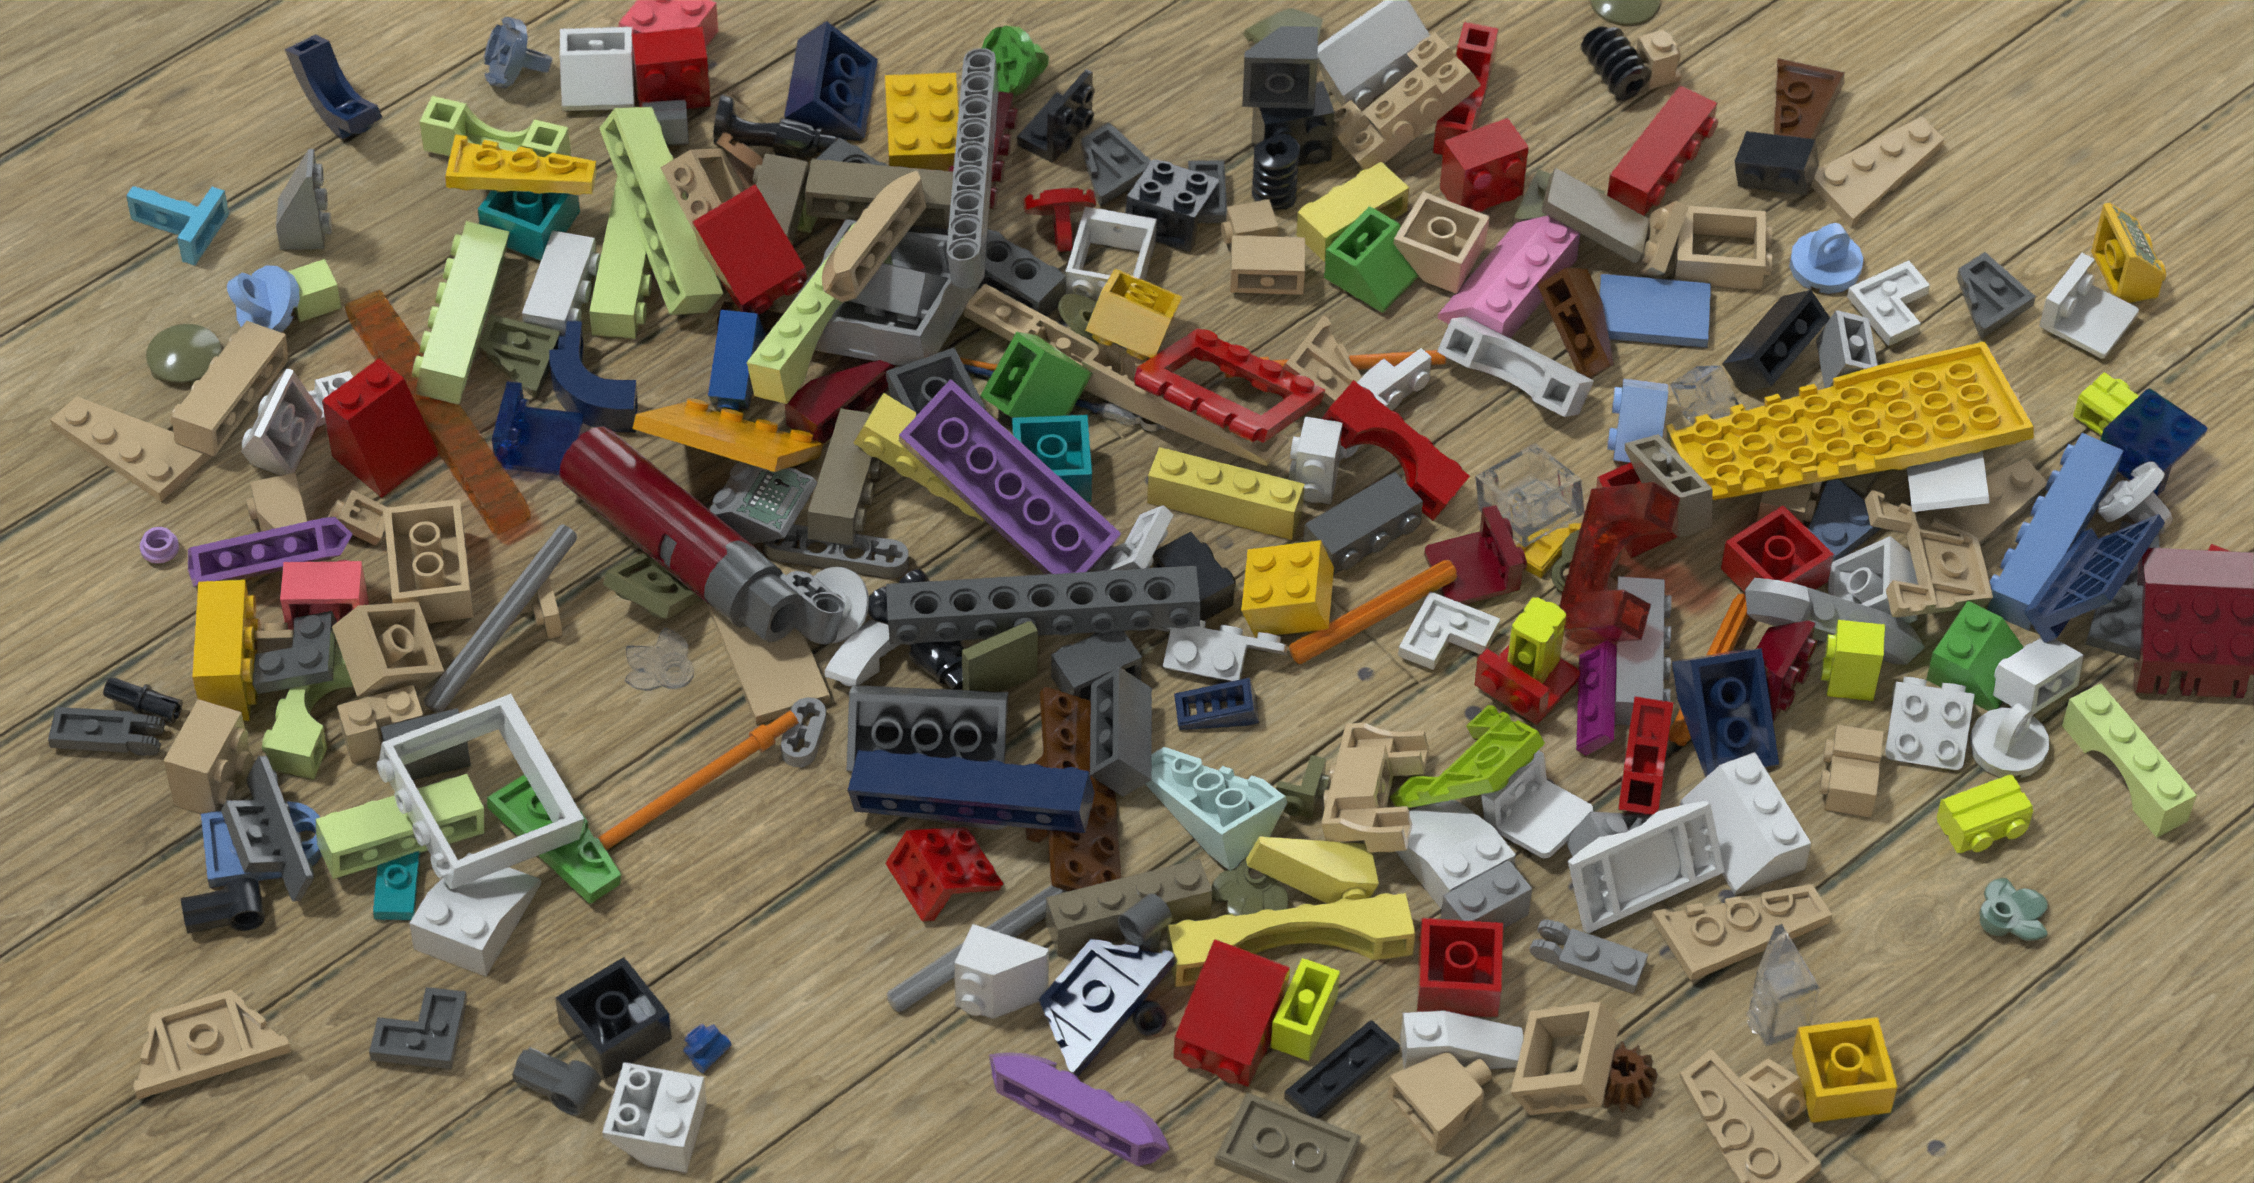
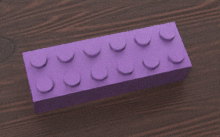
M951 379L899 434V443L1045 575L1090 572L1120 539L1121 533Z

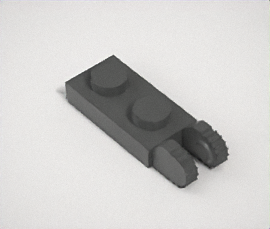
M57 707L55 708L48 742L50 748L125 753L131 751L136 755L154 756V754L157 755L159 753L161 742L153 736H158L164 732L165 722L157 716L134 714L132 711ZM133 730L141 735L132 734Z

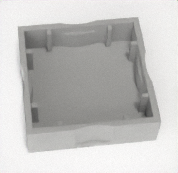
M849 219L845 220L844 224L842 225V227L832 240L831 244L825 251V255L820 266L827 259V257L830 255L833 249L837 246V244L840 242V240L843 238L846 232L850 229L853 223H856L857 221ZM907 232L891 252L892 265L948 277L947 282L929 311L922 310L921 318H919L917 325L896 320V312L887 310L886 316L882 317L865 313V305L854 303L852 300L845 301L838 307L825 326L815 351L872 361L882 360L901 366L937 354L980 283L971 288H959L951 282L947 256L948 236L934 233ZM812 275L810 278L807 279V281L805 282V284L803 285V287L801 288V290L799 291V293L797 294V296L800 294V292L803 290V288L807 285V283L810 281V279L813 277V275Z

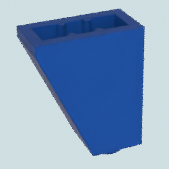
M729 310L720 311L708 391L711 404L715 405L719 411L722 409L739 411V408L749 409L753 388L747 361L763 342L766 335L758 314Z

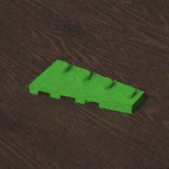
M525 774L487 797V808L518 837L552 824L550 817ZM580 811L584 818L580 839L538 856L591 904L621 884V873L599 838H594L588 828L587 819L582 811Z

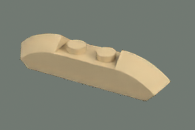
M917 170L901 176L887 185L870 203L868 208L862 212L858 221L850 231L846 232L843 240L832 251L822 272V285L826 294L841 302L857 298L927 206L921 178Z

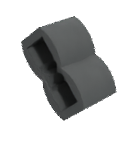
M686 100L642 103L643 107L653 108L656 119L661 125L662 134L667 146L689 145Z

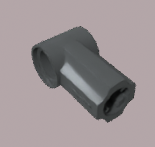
M1151 893L1118 917V925L1125 936V944L1140 946L1143 951L1159 953L1161 930L1171 924L1172 914L1166 903L1159 896Z
M531 1047L528 1050L522 1051L512 1073L514 1082L548 1096L554 1106L572 1116L581 1114L602 1080L598 1072L584 1062L573 1060L567 1064Z

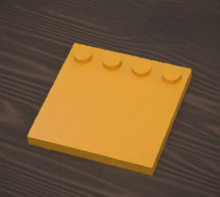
M687 398L686 402L636 414L633 425L635 430L773 472L818 459L823 447V443L813 441V435L808 432L794 429L791 430V433L777 430V423L763 419H756V423L743 419L744 414L741 412L722 409L720 413L708 409L709 403L693 398Z

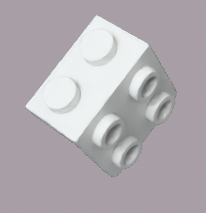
M1904 677L1903 682L1896 681L1893 685L1891 697L1893 704L1885 749L1886 757L1894 761L1950 770L1962 768L1974 694L1966 693V687L1957 684L1942 683L1941 689L1926 686L1927 680Z
M1539 750L1534 754V759L1528 765L1519 768L1509 778V782L1504 788L1496 792L1481 794L1484 820L1492 825L1500 835L1541 858H1550L1569 840L1570 834L1590 811L1593 812V806L1590 803L1547 780L1544 753Z

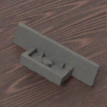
M258 756L246 778L253 800L226 801L221 813L244 873L281 872L291 901H301L308 887L313 882V868L306 859L302 848L301 836L295 830L290 817L289 805L284 801L278 786L277 774L272 770L267 756Z

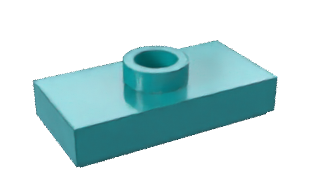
M419 851L377 866L373 906L374 919L412 920L416 908L421 854Z

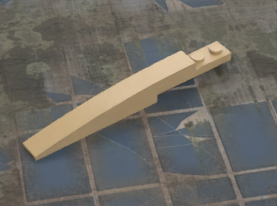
M984 284L969 300L963 311L964 316L1009 341L1013 339L1016 332L1037 335L1093 373L1084 390L1190 438L1265 466L1288 443V437L1281 433H1277L1265 443L1258 440L1252 443L1229 432V426L1221 428L1198 417L1196 410L1190 413L1164 400L1163 394L1157 397L1135 386L1133 379L1136 369L1146 360L1137 359L1129 355L1125 349L1114 343L1112 346L1101 343L1096 344L987 284Z

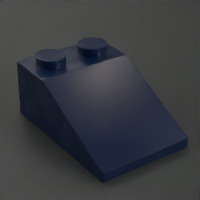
M1762 648L1742 649L1672 661L1677 700L1705 777L1719 765L1754 752L1764 767L1779 765Z

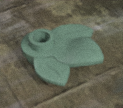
M2007 878L1995 879L1987 885L1984 890L1986 901L1983 902L1979 910L1980 924L1985 931L1995 936H2004L2011 932L2027 941H2035L2047 937L2048 932L2046 928L2038 921L2048 907V901L2042 894L2026 888L2016 890Z

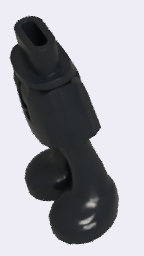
M724 94L720 97L713 129L714 145H718L716 142L723 133L727 132L733 137L730 144L734 140L735 142L743 143L745 146L771 147L776 156L804 158L807 156L817 157L818 153H823L837 140L835 136L822 134V128L820 127L816 131L813 130L811 125L795 120L780 118L777 123H756L741 119L736 114L734 99Z
M915 569L904 575L899 583L928 582L930 580L923 570ZM886 586L878 588L869 596L868 614L874 620L888 624ZM963 640L910 644L911 651L909 656L914 664L936 678L939 683H947L951 690L963 689L962 651L966 649Z

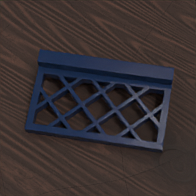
M2160 514L2100 539L2092 528L2078 535L2024 611V614L2045 643L2057 639L2070 619L2112 601L2165 524Z

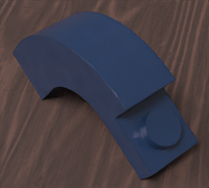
M315 34L285 49L294 74L309 102L324 123L338 137L345 139L353 134L366 132L373 127L374 122L383 118L378 105L362 98L351 87L338 64L329 40Z
M567 321L566 335L559 336L558 350L549 349L552 385L559 403L575 419L593 428L604 426L613 432L636 433V430L633 429L639 404L636 380L605 379L589 372L583 366L584 337L582 321Z

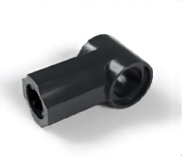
M237 878L228 882L224 890L181 898L187 934L230 926L238 931H250L260 927L265 922L260 884L253 878Z

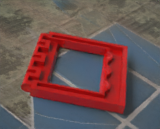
M1198 328L1138 366L1133 379L1135 386L1157 397L1163 394L1164 400L1190 413L1196 410L1198 417L1221 428L1229 426V432L1252 443L1256 440L1265 443L1322 403L1326 390L1315 385L1314 381L1306 376L1294 375L1282 369V366L1275 361L1263 360L1251 354L1244 346L1230 344L1219 339L1216 333ZM1194 358L1200 361L1211 362L1217 365L1220 371L1233 377L1247 379L1252 383V386L1264 392L1278 394L1284 400L1264 414L1259 415L1173 372Z

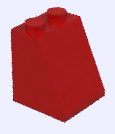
M756 184L692 221L699 249L741 312L759 315L772 306L773 301L784 294L790 296L798 292L803 287L804 282L807 281L808 277L805 266Z
M380 358L322 399L332 457L381 498L438 456V450L405 378Z
M1214 939L1175 1034L1173 1058L1189 1068H1200L1213 1073L1225 1082L1239 1083L1249 1087L1271 1043L1273 1020L1289 987L1290 967Z

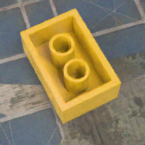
M956 72L885 75L889 166L949 171V167L954 166L959 115Z
M1114 269L1099 295L1085 331L1092 333V338L1101 344L1112 346L1113 343L1127 348L1126 352L1137 359L1147 360L1148 357L1152 358L1158 354L1183 297L1123 271Z
M245 580L198 582L192 673L197 700L239 711L242 713L243 721L250 720L251 705H257L258 693L252 681L255 654H257V650H254L255 642H257L254 639V631H261L260 619L256 618L255 595H248Z

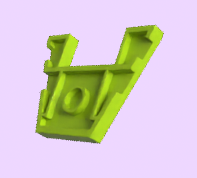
M1488 705L1466 725L1472 738L1478 739L1440 776L1413 775L1390 798L1395 807L1408 806V808L1499 791L1508 784L1509 778L1519 768L1528 765L1534 759V754L1545 742L1534 728L1519 720L1513 722L1509 714L1505 712L1499 714L1496 707Z

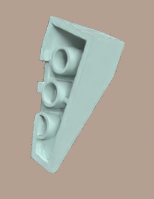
M1166 747L1152 754L1151 781L1146 783L1147 787L1200 846L1229 871L1238 867L1239 863L1249 855L1259 837H1270L1287 804L1285 795L1265 780L1255 776H1251L1248 780L1235 776L1233 769L1224 766L1219 770L1204 766L1200 758Z

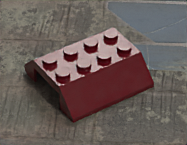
M2148 547L2138 562L2137 586H2143L2140 661L2134 663V693L2152 694L2156 680L2157 694L2166 695L2172 671H2182L2179 680V689L2182 696H2190L2194 686L2195 696L2229 698L2233 687L2234 698L2244 699L2249 677L2254 675V553Z

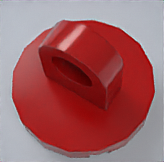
M1079 188L1044 190V192L1040 193L1039 199L1034 200L1033 194H1029L1023 199L1024 212L1026 214L1053 216L1057 252L1072 251L1070 213L1084 211L1085 207L1094 208L1097 206L1096 194L1092 189L1086 190L1087 193L1083 195V189Z

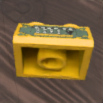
M2112 203L2103 204L2091 252L2111 294L2127 303L2158 298L2162 282L2166 279V270L2163 262L2157 259L2153 251L2152 240L2149 234L2144 233L2139 221Z

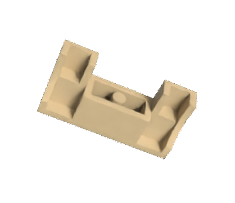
M1435 32L1428 38L1421 40L1407 54L1416 68L1365 110L1361 111L1350 100L1344 106L1338 107L1334 111L1333 136L1362 170L1370 169L1380 162L1384 164L1481 86L1472 72L1455 56L1450 47Z
M1365 722L1347 723L1345 725L1336 764L1331 765L1330 789L1324 792L1325 810L1321 826L1325 841L1353 842L1365 840L1368 853L1407 850L1412 829L1408 806L1386 808L1393 776L1424 774L1430 750L1425 730L1387 731L1373 727Z

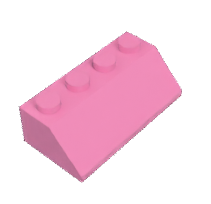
M1549 216L1515 223L1462 285L1458 293L1439 312L1438 319L1449 324L1452 318L1468 317L1511 339L1543 300L1537 285L1562 269L1570 268L1577 260L1580 233Z

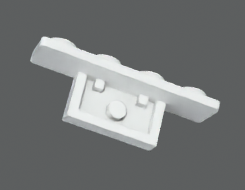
M1201 620L1200 626L1156 629L1170 632L1163 663L1164 669L1229 682L1241 679L1247 648L1287 655L1288 652L1287 645L1280 643V636L1258 632L1257 638L1242 636L1243 629L1227 625H1221L1220 631L1205 628L1206 622Z

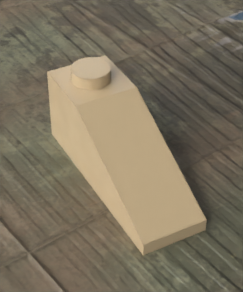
M295 473L250 482L253 497L247 498L246 503L250 520L259 521L261 532L307 522Z

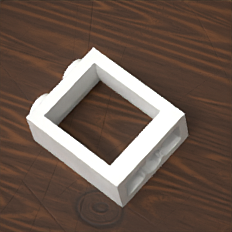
M1085 207L1066 269V294H1079L1097 301L1110 275L1082 270L1090 243L1140 251L1133 276L1145 281L1156 243V219Z

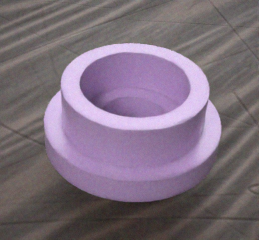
M164 527L149 529L145 532L140 542L141 555L151 563L170 561L179 550L177 537Z

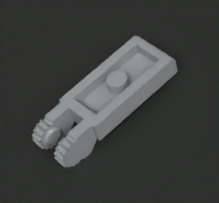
M1541 920L1537 929L1538 933L1543 938L1552 942L1541 939L1533 940L1529 950L1535 958L1557 965L1558 969L1631 994L1635 993L1647 963V953L1573 928L1570 930L1565 924L1557 921ZM1556 943L1564 945V949L1562 950Z

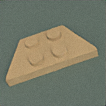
M232 990L224 991L151 1014L147 1029L148 1040L143 1045L140 1057L142 1064L138 1080L134 1081L133 1087L137 1100L290 1053V1044L288 1038L283 1034L279 1036L267 1025L266 1019L258 1012L247 1008L244 1000Z

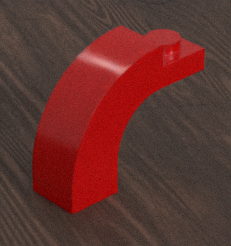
M1634 697L1618 803L1619 811L1651 816L1658 812L1674 702Z

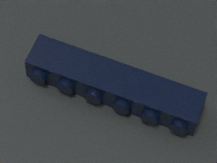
M858 750L847 789L855 812L1077 833L1086 832L1095 795L1089 771H1082L1074 767L1059 769L1043 767L1038 764H1005L997 760L982 762L966 760L961 757H928L920 753L911 755L893 754L884 750H874L872 752Z

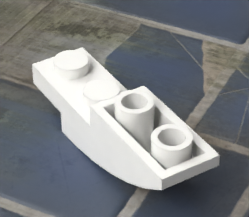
M1420 348L1395 367L1383 359L1371 368L1357 383L1369 389L1376 399L1388 409L1393 410L1400 404L1403 398L1413 391L1421 390L1430 379L1431 356ZM1355 445L1348 449L1341 446L1339 461L1342 458L1352 456L1360 445Z

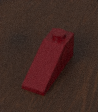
M878 360L810 380L802 388L798 389L790 401L785 404L786 425L791 429L812 434L813 441L826 443L832 438L841 409L863 412L880 398L883 393L889 390L886 371L894 369L895 364Z

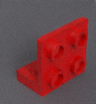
M966 827L906 830L885 862L922 922L935 921L952 894L999 891L1003 885L993 865L988 861L974 836Z

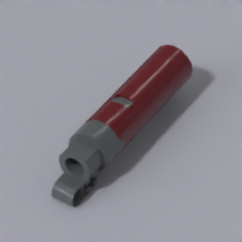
M604 426L592 428L577 437V440L566 450L560 464L562 483L734 625L740 628L749 627L769 643L784 638L794 628L809 640L819 644H829L836 640L845 609V603L838 595L809 573L802 571L790 572L787 575L782 573L780 568L762 555L751 543L611 429Z

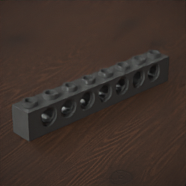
M841 138L836 140L817 158V160L889 166L884 162L875 160L864 153L860 147L851 145ZM911 226L908 232L934 233L948 236V229ZM987 229L984 266L986 275L978 289L987 284L1048 317L1058 307L1060 299L1066 295V275L1062 274L1055 266H1049L1033 256L1029 250L1020 248L1008 241L999 232Z
M1196 566L886 584L890 645L975 639L986 640L1028 621H1032L1038 630V636L1200 626V599Z

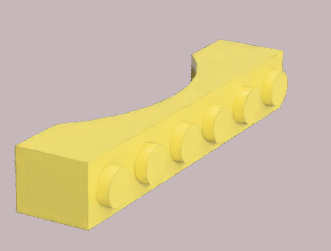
M1384 893L1366 899H1341L1335 903L1321 905L1303 904L1296 908L1276 911L1265 909L1254 914L1239 916L1222 915L1216 919L1202 921L1184 920L1177 924L1168 925L1167 949L1175 954L1178 960L1172 967L1175 987L1196 984L1214 939L1253 954L1287 944L1314 943L1340 947L1357 952L1371 960H1381L1413 955L1415 930L1406 893L1395 895Z

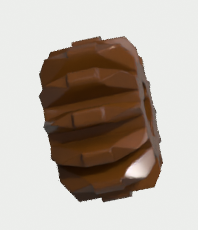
M1621 1041L1618 1044V1048L1614 1049L1603 1097L1605 1110L1612 1104L1618 1105L1621 1113L1627 1109V1104L1639 1110L1640 1106L1643 1105V1100H1650L1653 1096L1654 1084H1656L1658 1077L1657 1069L1652 1067V1055L1640 1056L1641 1049L1639 1045L1629 1050L1626 1049L1624 1042Z

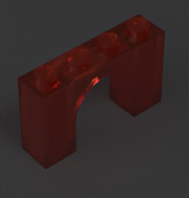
M1654 482L1591 489L1559 607L1566 613L1564 637L1579 645L1598 644L1606 640L1611 643L1642 640L1651 604L1624 589L1608 591L1609 572L1619 552L1633 539L1643 535L1671 533L1680 500L1679 496Z

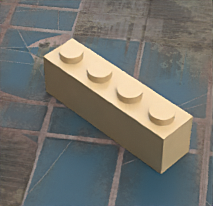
M246 321L237 333H233L221 354L212 359L207 372L200 380H196L193 383L189 395L181 404L176 405L173 409L170 423L173 425L175 443L215 457L288 362L286 334L250 321Z

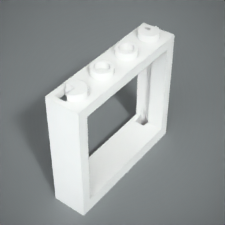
M511 694L382 742L380 758L377 762L379 775L384 782H390L395 791V801L400 812L408 814L413 823V833L417 842L421 846H426L431 855V864L434 872L439 878L444 877L450 890L580 839L584 818ZM499 730L550 817L552 824L458 860L404 765Z

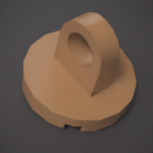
M727 132L723 133L716 143L730 153L727 158L736 175L740 178L741 185L746 190L753 185L755 168L757 165H762L763 158L739 141L735 142L733 140L730 144L733 137Z

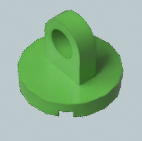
M1003 26L992 29L984 39L981 47L989 49L995 54L999 91L1013 93V97L1022 94L1031 84L1032 79L1043 73L1049 63V57L1039 45L1033 44L1028 33L1016 26Z

